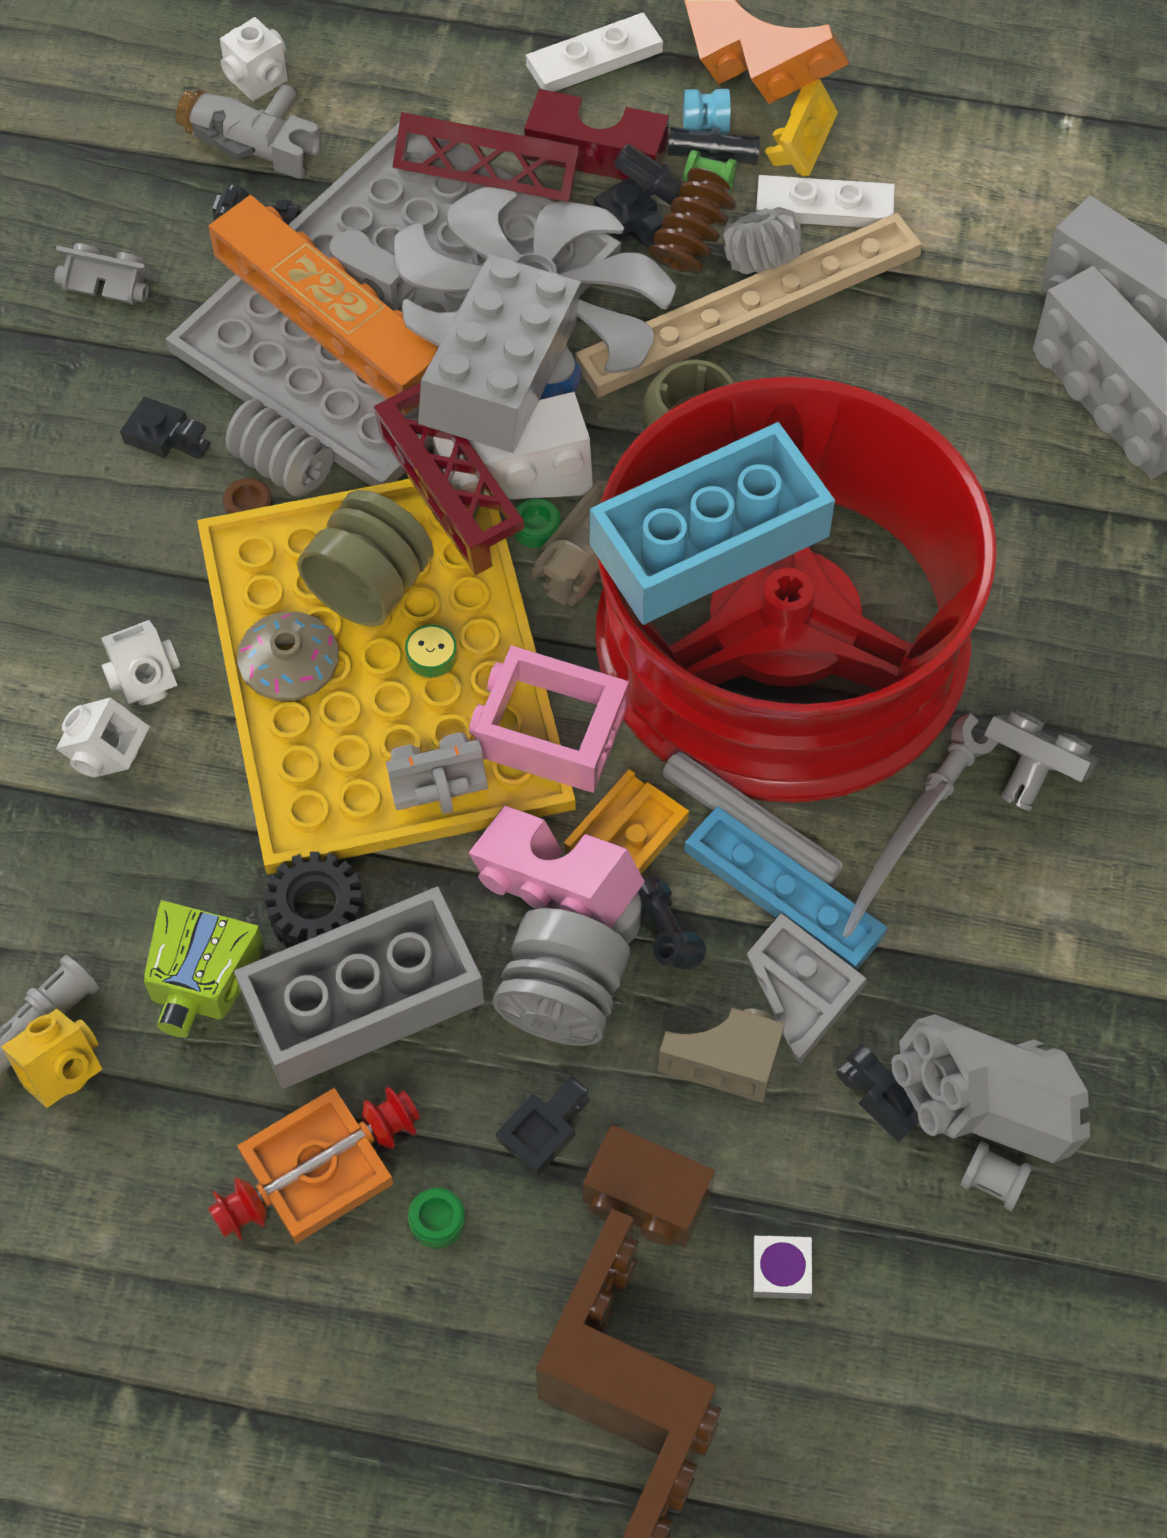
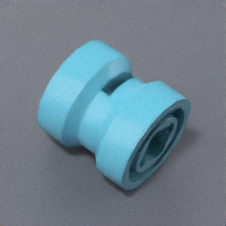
M684 89L683 127L690 130H710L711 127L720 128V132L729 133V89H715L711 94H702L698 89Z

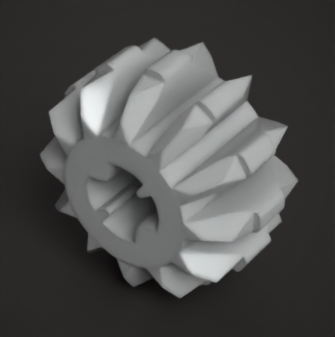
M782 207L774 209L764 208L758 212H750L749 215L744 217H737L734 222L729 223L724 228L723 238L725 245L723 247L727 260H730L732 270L743 274H750L752 272L762 273L765 270H775L780 265L789 264L793 258H797L802 253V232L799 221H796L794 211Z

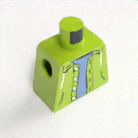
M161 900L144 975V983L151 1000L164 1005L157 1022V1027L161 1031L175 1037L185 1038L190 1032L196 1014L214 1019L226 1017L240 993L234 970L259 961L265 949L259 925Z

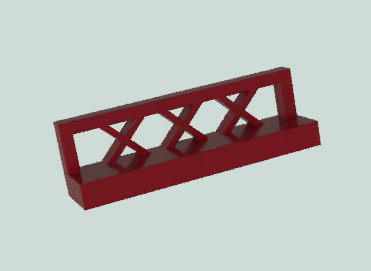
M401 112L392 168L571 202L577 166H583L586 148ZM410 133L426 136L436 153L423 163L406 161ZM436 138L450 140L451 142L442 148ZM461 143L470 144L480 159V162L466 172L457 171L446 155ZM479 146L496 150L486 157ZM505 151L514 153L525 169L509 181L500 179L490 163ZM524 155L540 159L530 165ZM441 159L446 168L431 165ZM549 160L566 163L561 191L545 188L534 171ZM485 167L491 177L475 173ZM529 175L535 186L518 182Z
M420 382L373 406L379 433L474 575H477L493 567L489 547L525 529L524 520L467 439L420 425L415 420L405 419L401 411L420 402ZM431 436L452 440L454 447L450 457L429 454L427 447ZM455 471L477 476L479 481L475 493L453 489L451 482ZM485 489L489 495H484ZM464 504L470 505L469 511ZM479 507L499 510L506 518V520L485 531H482L475 521Z

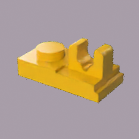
M820 79L801 88L791 109V115L786 126L778 128L773 132V137L778 146L767 147L765 150L773 166L792 164L797 174H801L802 177L810 176L838 114Z

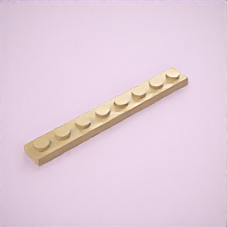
M895 213L803 253L797 258H793L789 264L780 265L775 270L769 269L645 322L651 327L654 333V340L644 362L638 369L619 373L606 372L605 365L608 361L609 353L604 341L576 352L575 361L579 364L582 376L597 398L661 371L674 363L686 360L920 256L922 243L899 213Z

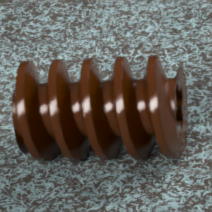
M694 167L687 174L688 181L682 183L679 189L680 197L673 200L670 206L671 213L665 215L662 221L663 229L656 232L653 239L655 245L649 246L647 252L652 258L668 268L697 274L701 273L703 266L694 258L695 255L709 258L712 252L703 240L717 242L720 237L718 231L711 225L726 226L729 220L719 209L733 211L737 203L728 195L730 186L721 176L713 171Z

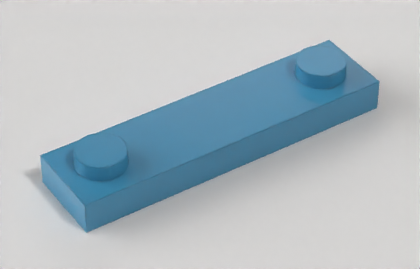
M719 806L711 812L685 841V853L775 918L782 913L856 971L886 936L888 927L865 911L853 933L847 938L843 937L844 929L855 904Z

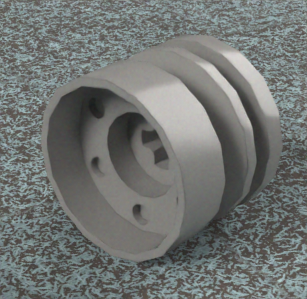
M539 908L528 911L521 920L511 947L512 956L515 961L509 962L503 969L501 975L503 982L495 991L493 997L495 1010L506 1021L537 1037L565 1045L586 1046L597 1044L604 1036L607 1027L606 1017L611 1014L613 1009V1000L610 993H614L620 987L631 956L629 945L620 934L605 924L582 914L551 908Z

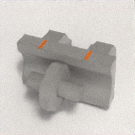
M460 732L444 736L439 742L440 749L420 753L419 748L411 744L393 748L391 751V761L386 762L396 811L438 801L441 813L447 814L453 812L451 797L488 789L483 764V753L479 740L470 742L466 735Z

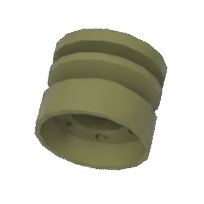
M356 490L348 493L341 502L339 509L330 516L327 528L318 531L298 558L297 567L301 578L309 590L324 605L356 624L375 627L384 624L405 594L404 588L412 586L420 572H423L434 556L432 541L426 531L409 512L394 501L375 492Z

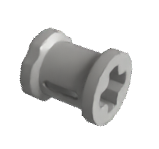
M981 1141L960 1186L967 1190L973 1186L1004 1201V1208L1012 1212L1033 1166L1026 1162L1019 1166L989 1151V1144Z

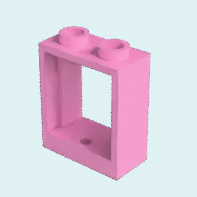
M510 646L504 663L496 662L492 668L487 686V691L491 693L486 705H477L470 722L469 734L474 735L475 740H479L483 759L594 793L628 708L629 681ZM517 681L597 705L579 751L498 726Z

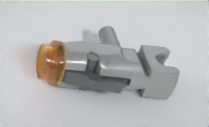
M288 85L280 86L266 110L260 109L258 111L239 100L209 94L200 89L195 92L187 90L180 98L177 106V124L183 126L185 131L192 134L193 137L201 139L210 146H215L236 160L252 155L271 161L275 171L297 179H302L306 175L303 168L304 153L318 155L321 150V134L315 123L293 115L287 121L282 119L296 97L295 90Z

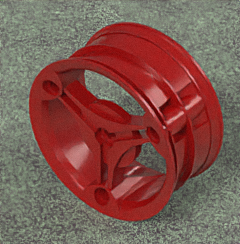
M805 377L759 378L736 382L707 391L669 410L653 422L633 441L620 458L608 480L601 503L779 422L835 499L834 505L853 511L873 521L892 534L912 553L932 586L938 605V613L919 633L912 644L903 641L863 617L859 594L851 579L835 563L819 554L813 553L809 547H806L714 591L711 597L709 621L677 643L668 646L651 621L642 625L597 557L603 584L596 615L595 640L597 660L601 673L629 681L628 708L623 722L635 737L663 762L667 763L673 754L682 752L736 790L754 800L787 803L820 801L861 791L890 778L923 754L939 737L952 718L962 697L969 673L971 633L977 626L987 605L994 580L996 534L992 513L985 493L972 469L956 448L940 432L912 411L884 396L836 381ZM745 675L750 679L767 685L792 687L808 685L827 678L829 675H836L878 689V691L856 698L829 703L792 704L754 699L732 693L715 685Z

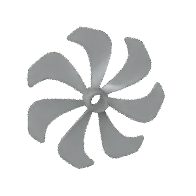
M492 187L480 188L450 205L446 216L448 227L465 246L485 260L488 254L552 273L557 272L556 265L553 262L556 256L575 239L592 233L622 234L624 230L620 221L607 209L573 202H554L545 206L537 217L533 237V253L520 255L504 236L498 221V215L517 198L516 192ZM421 223L412 224L394 236L395 266L398 274L404 281L417 288L439 293L469 292L482 267L481 265L450 259L434 251L427 242ZM639 253L617 254L588 266L559 274L581 281V283L611 285L637 291L662 309L669 307L676 289L673 281L655 261ZM408 299L403 300L402 315L406 328L439 347L458 311L437 313L423 308ZM579 300L577 316L600 336L608 348L609 356L605 365V371L619 373L638 369L644 362L653 344L654 333L651 327L635 317L600 308ZM567 345L547 384L562 382L572 376L575 362Z

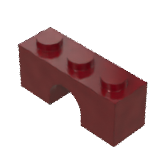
M539 89L524 127V136L585 147L583 166H577L578 171L625 180L629 176L617 169L614 161L619 151L627 144H632L662 166L668 149L669 115L626 107L621 120L616 125L606 129H595L582 122V97ZM525 155L526 160L536 162L540 159L538 157ZM549 160L545 163V165L566 167L564 162Z

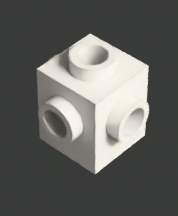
M256 17L234 28L220 38L223 55L221 67L223 72L252 101L257 100L288 80L284 58L286 46L277 31L274 29L269 30Z
M150 620L101 638L110 662L101 665L112 693L122 690L129 704L138 701L139 705L152 704L165 698L168 695L167 689L178 686L172 672L180 668L174 648L169 639L163 642L160 641L156 628ZM146 663L144 667L137 669L139 665Z
M110 697L73 708L63 721L62 731H64V734L56 749L71 759L70 764L75 770L86 776L98 777L129 769L150 726Z

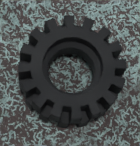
M310 852V861L304 863L301 854L292 857L294 867L289 869L283 862L277 867L279 878L271 875L267 883L269 892H265V903L271 927H273L274 935L279 941L284 939L287 949L365 917L363 909L365 905L360 880L357 874L353 875L352 868L346 861L339 866L336 855L328 853L326 861H321L319 852ZM324 889L333 894L336 899L335 907L325 917L305 919L295 911V903L298 897L307 891Z

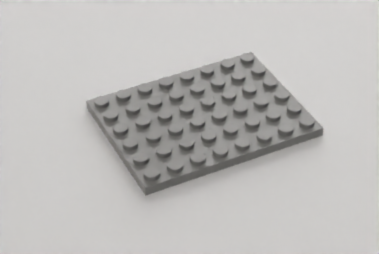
M398 123L289 224L296 232H304L312 240L315 247L330 258V241L339 232L345 230L361 231L368 236L370 243L394 255V236L412 224L421 223L427 242L434 251L450 259L483 266L485 259L465 246L448 227L446 216L448 208L455 201L475 190L489 186L392 168L399 128ZM410 133L406 161L423 163L436 153L426 136ZM436 138L442 148L451 142L450 140ZM458 145L446 154L457 171L466 172L480 162L476 154L461 145ZM441 159L431 165L446 168ZM492 165L500 179L509 181L514 178ZM485 167L475 173L491 177ZM516 192L517 198L498 215V221L504 236L518 253L523 255L533 253V237L537 217L545 206L554 202L545 197ZM592 233L581 236L569 243L556 256L553 261L557 268L556 273H565L621 254V242L606 233ZM236 274L165 339L169 352L244 402L252 398L262 401L264 409L268 407L277 412L278 419L281 417L287 418L291 421L292 428H303L306 431L307 438L310 436L318 438L321 442V450L331 447L333 461L368 485L375 486L395 482L405 473L379 433L373 406L386 399ZM581 283L580 295L591 284ZM416 288L407 299L428 310L437 313H449L459 310L468 292L439 293ZM402 305L397 310L402 312ZM419 405L407 415L403 414L405 419L418 421ZM432 436L430 438L427 450L433 445Z

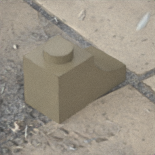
M731 1008L729 1017L723 1023L705 1032L677 1034L666 1031L659 1050L658 1072L763 1103L780 1050L785 1023L775 1021L771 1014L759 1009L749 1008L741 1011Z

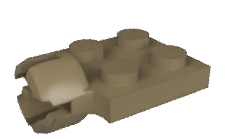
M597 480L558 529L541 547L544 552L533 565L531 571L533 579L537 580L539 576H548L542 583L544 587L543 593L564 606L566 604L573 606L579 603L597 580L599 571L597 555L590 546V508L601 503L608 480Z

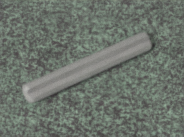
M682 752L673 754L667 761L662 772L664 777L712 811L719 806L826 884L831 885L838 878L843 868L840 860Z

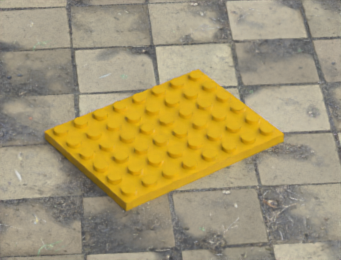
M410 479L197 520L267 875L278 873L277 867L283 862L289 869L294 867L292 857L301 854L303 863L310 861V852H319L321 861H326L328 853L336 855L337 859L340 860L487 829L504 806L538 818L576 810V800L572 786L483 759L488 789L451 797L453 812L442 814L438 801L397 811L393 802L386 762L391 761V751L393 748L411 744L414 747H418L420 753L440 749L439 742L444 736L463 732L470 742L475 741V736L469 734L470 722L477 705L485 706L491 692L487 691V686L494 664L496 662L504 663L510 646L536 653L506 539L489 547L493 567L474 575ZM356 490L375 492L394 501L409 512L426 531L432 541L434 556L423 572H420L412 586L404 588L405 594L384 624L375 627L356 624L324 605L309 590L301 578L297 567L298 558L318 531L327 528L330 516L339 509L341 502L348 493ZM464 504L469 511L470 505ZM479 507L475 521L482 531L502 522L499 510ZM278 612H302L317 617L331 629L339 647L338 666L330 682L316 694L297 701H275L258 695L244 682L237 665L238 646L246 631L260 619ZM421 626H442L449 630L456 640V663L448 673L434 678L420 676L413 672L407 663L406 640L415 629ZM287 644L279 647L278 649L289 650L294 645ZM517 681L498 726L561 745L546 689Z

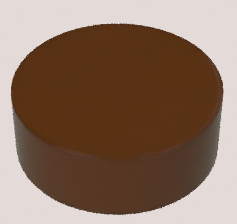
M252 478L240 479L230 484L226 488L222 499L225 515L273 505L271 492L267 485L260 480Z

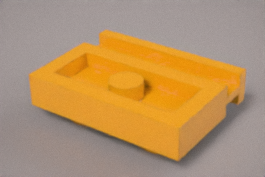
M628 769L565 840L564 852L569 854L586 834L626 848L640 874H642L689 819V810L650 783L644 784L635 777L633 771Z

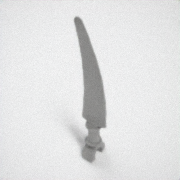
M972 713L960 717L955 723L951 734L952 744L948 747L949 755L937 772L930 773L927 776L925 791L922 792L875 864L850 914L843 937L847 938L853 933L885 878L938 803L954 792L953 784L964 768L971 766L975 762L976 757L989 753L997 745V741L986 736L980 737L977 743L973 740L971 730L979 720Z

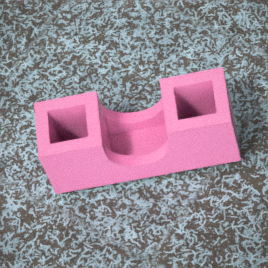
M507 806L503 807L469 851L470 857L480 871V881L492 892L499 895H504L507 892L521 897L535 909L547 907L582 914L605 924L609 928H612L645 882L626 848L585 834L569 854L559 858L563 851L546 821Z

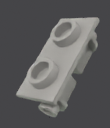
M75 243L73 249L56 246V251L66 260L64 266L59 265L56 268L54 277L55 283L62 285L63 290L96 296L99 281L103 280L105 284L102 297L136 305L138 301L146 302L148 298L149 286L144 283V280L157 282V277L145 265V260L138 256L122 252L118 253L117 258L101 255L102 252L99 249L81 243Z

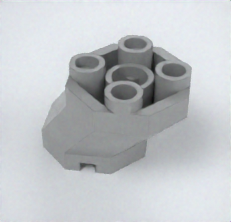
M936 1014L916 1020L899 1041L900 1054L892 1058V1073L897 1083L906 1091L915 1110H917L919 1123L925 1133L931 1136L942 1133L953 1139L968 1133H974L1051 1163L1071 1157L1090 1138V1122L1082 1125L1080 1123V1109L1089 1107L1088 1091L1065 1052L1056 1048L1046 1051L1040 1049L1044 1043L1034 1039L1014 1045Z

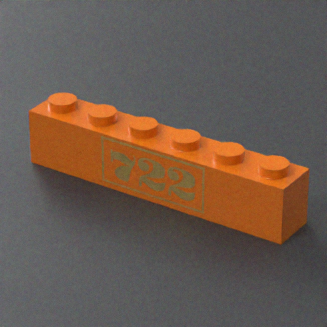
M249 195L208 225L214 257L382 397L388 399L421 382L439 347L406 328L401 311H393L379 300L378 295L369 285L358 283L347 274L344 266L336 258L325 256L315 247L312 240L304 232H296L287 225L273 207H265L252 195ZM420 402L402 410L401 412L404 415H407L410 411L417 407Z

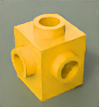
M58 1009L47 1015L37 1017L27 1025L23 1032L1 1046L23 1087L46 1108L64 1096L77 1092L86 1084L88 1079L103 1070L93 1052L99 1046L93 1032L83 1020L79 1019L73 1022Z

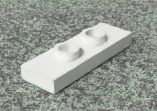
M643 12L526 54V66L541 89L555 92L662 53L663 40Z
M759 175L756 212L764 208L774 209L782 207L794 211L796 221H799L801 224L863 228L894 214L895 184Z

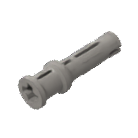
M64 955L59 960L61 967L38 989L31 987L26 992L25 1004L8 1022L0 1027V1075L11 1066L1 1048L2 1045L23 1032L27 1025L37 1017L47 1015L55 1009L66 1015L88 993L95 995L100 990L94 979L70 956Z

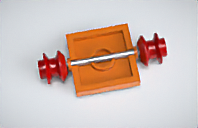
M388 1086L385 1088L386 1101L378 1106L367 1099L364 1100L362 1111L364 1122L362 1121L358 1124L334 1087L237 1145L241 1156L258 1182L255 1186L257 1192L250 1182L237 1177L234 1178L235 1192L223 1197L215 1191L211 1192L216 1203L207 1209L223 1237L225 1238L234 1232L238 1240L242 1241V1227L251 1221L262 1228L265 1227L267 1211L262 1203L264 1201L266 1207L269 1205L273 1206L293 1241L297 1244L392 1186V1176L371 1144L375 1139L378 1144L393 1149L395 1148L394 1135L405 1130L412 1136L417 1134L413 1123L420 1120V1116L407 1093L403 1090L395 1094Z

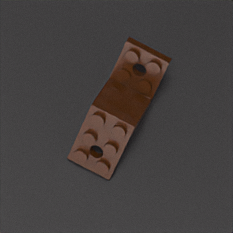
M612 1208L536 1367L538 1399L659 1455L622 1538H670L671 1534H669L672 1521L666 1519L670 1508L679 1512L682 1511L695 1480L693 1476L697 1464L691 1462L694 1453L706 1456L719 1425L717 1421L722 1408L713 1405L717 1385L606 1335L614 1310L610 1309L614 1299L613 1292L615 1288L625 1291L638 1262V1259L634 1256L639 1245V1241L633 1239L634 1218Z

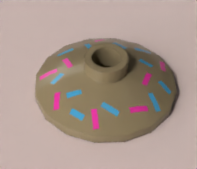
M278 612L260 619L246 631L238 646L237 665L244 682L258 695L275 701H297L316 694L330 682L338 666L339 647L331 629L317 617L302 612ZM287 644L294 645V646H293L291 649H289V650H280V649H278L279 647H281V646H283V645H287Z

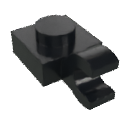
M630 177L593 198L594 206L607 209L623 225V233L618 234L620 237L633 231L647 248L655 245L653 239L656 232L662 228L664 218L657 212V203L647 196L645 191Z
M145 396L120 430L125 444L166 458L170 450L175 448L191 457L201 459L211 445L210 441L201 438L206 430L205 425L198 421L187 419L184 410Z
M861 1044L846 1058L847 1062L837 1070L836 1074L851 1089L866 1092L858 1104L900 1143L920 1124L918 1112L915 1110L904 1088L895 1080L892 1070L889 1072L880 1063L876 1055L868 1047Z
M570 1076L546 1104L536 1095L532 1094L495 1134L496 1140L533 1173L539 1176L576 1136L575 1129L567 1121L578 1115L590 1101L586 1096L589 1092L588 1089L573 1076Z

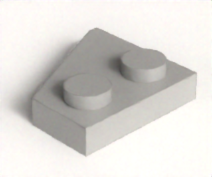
M782 913L747 953L749 963L776 1020L785 1023L784 1038L794 1059L799 1063H802L867 984L866 978Z

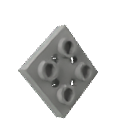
M1016 710V712L1010 711L1009 715L993 716L984 736L1017 751L1021 755L1000 797L1009 803L1015 802L1022 785H1024V790L1016 806L1031 811L1032 804L1049 769L1057 770L1083 782L1091 777L1099 758L1089 754L1092 745L1065 732L1063 735L1059 734L1055 738L1042 732L1045 722L1025 712Z

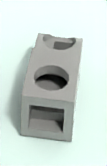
M345 230L336 234L330 241L329 250L331 257L336 258L344 266L347 274L358 283L369 285L376 292L379 300L393 311L397 310L402 305L403 300L407 299L417 288L400 277L396 270L394 255L370 243L368 236L363 232Z

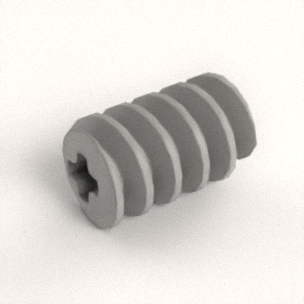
M252 398L247 400L235 412L227 428L225 441L229 453L236 458L242 459L247 466L255 468L260 475L270 478L275 485L285 488L291 496L299 498L315 491L325 481L333 463L331 447L321 450V442L318 438L312 436L307 438L306 431L300 427L292 428L293 425L287 418L281 417L278 419L277 412L268 407L264 409V405L259 399Z

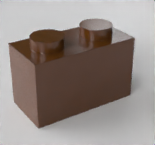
M611 1124L583 1181V1202L589 1204L588 1209L603 1220H607L612 1208L633 1217V1225L640 1227L641 1234L654 1243L662 1246H671L673 1242L686 1248L712 1192L715 1170Z

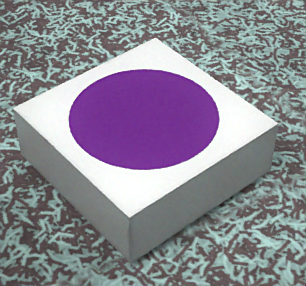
M754 1236L753 1297L811 1299L812 1238Z

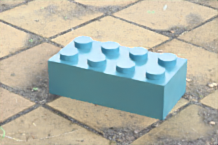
M777 422L590 508V546L642 625L828 538L835 499L780 423Z

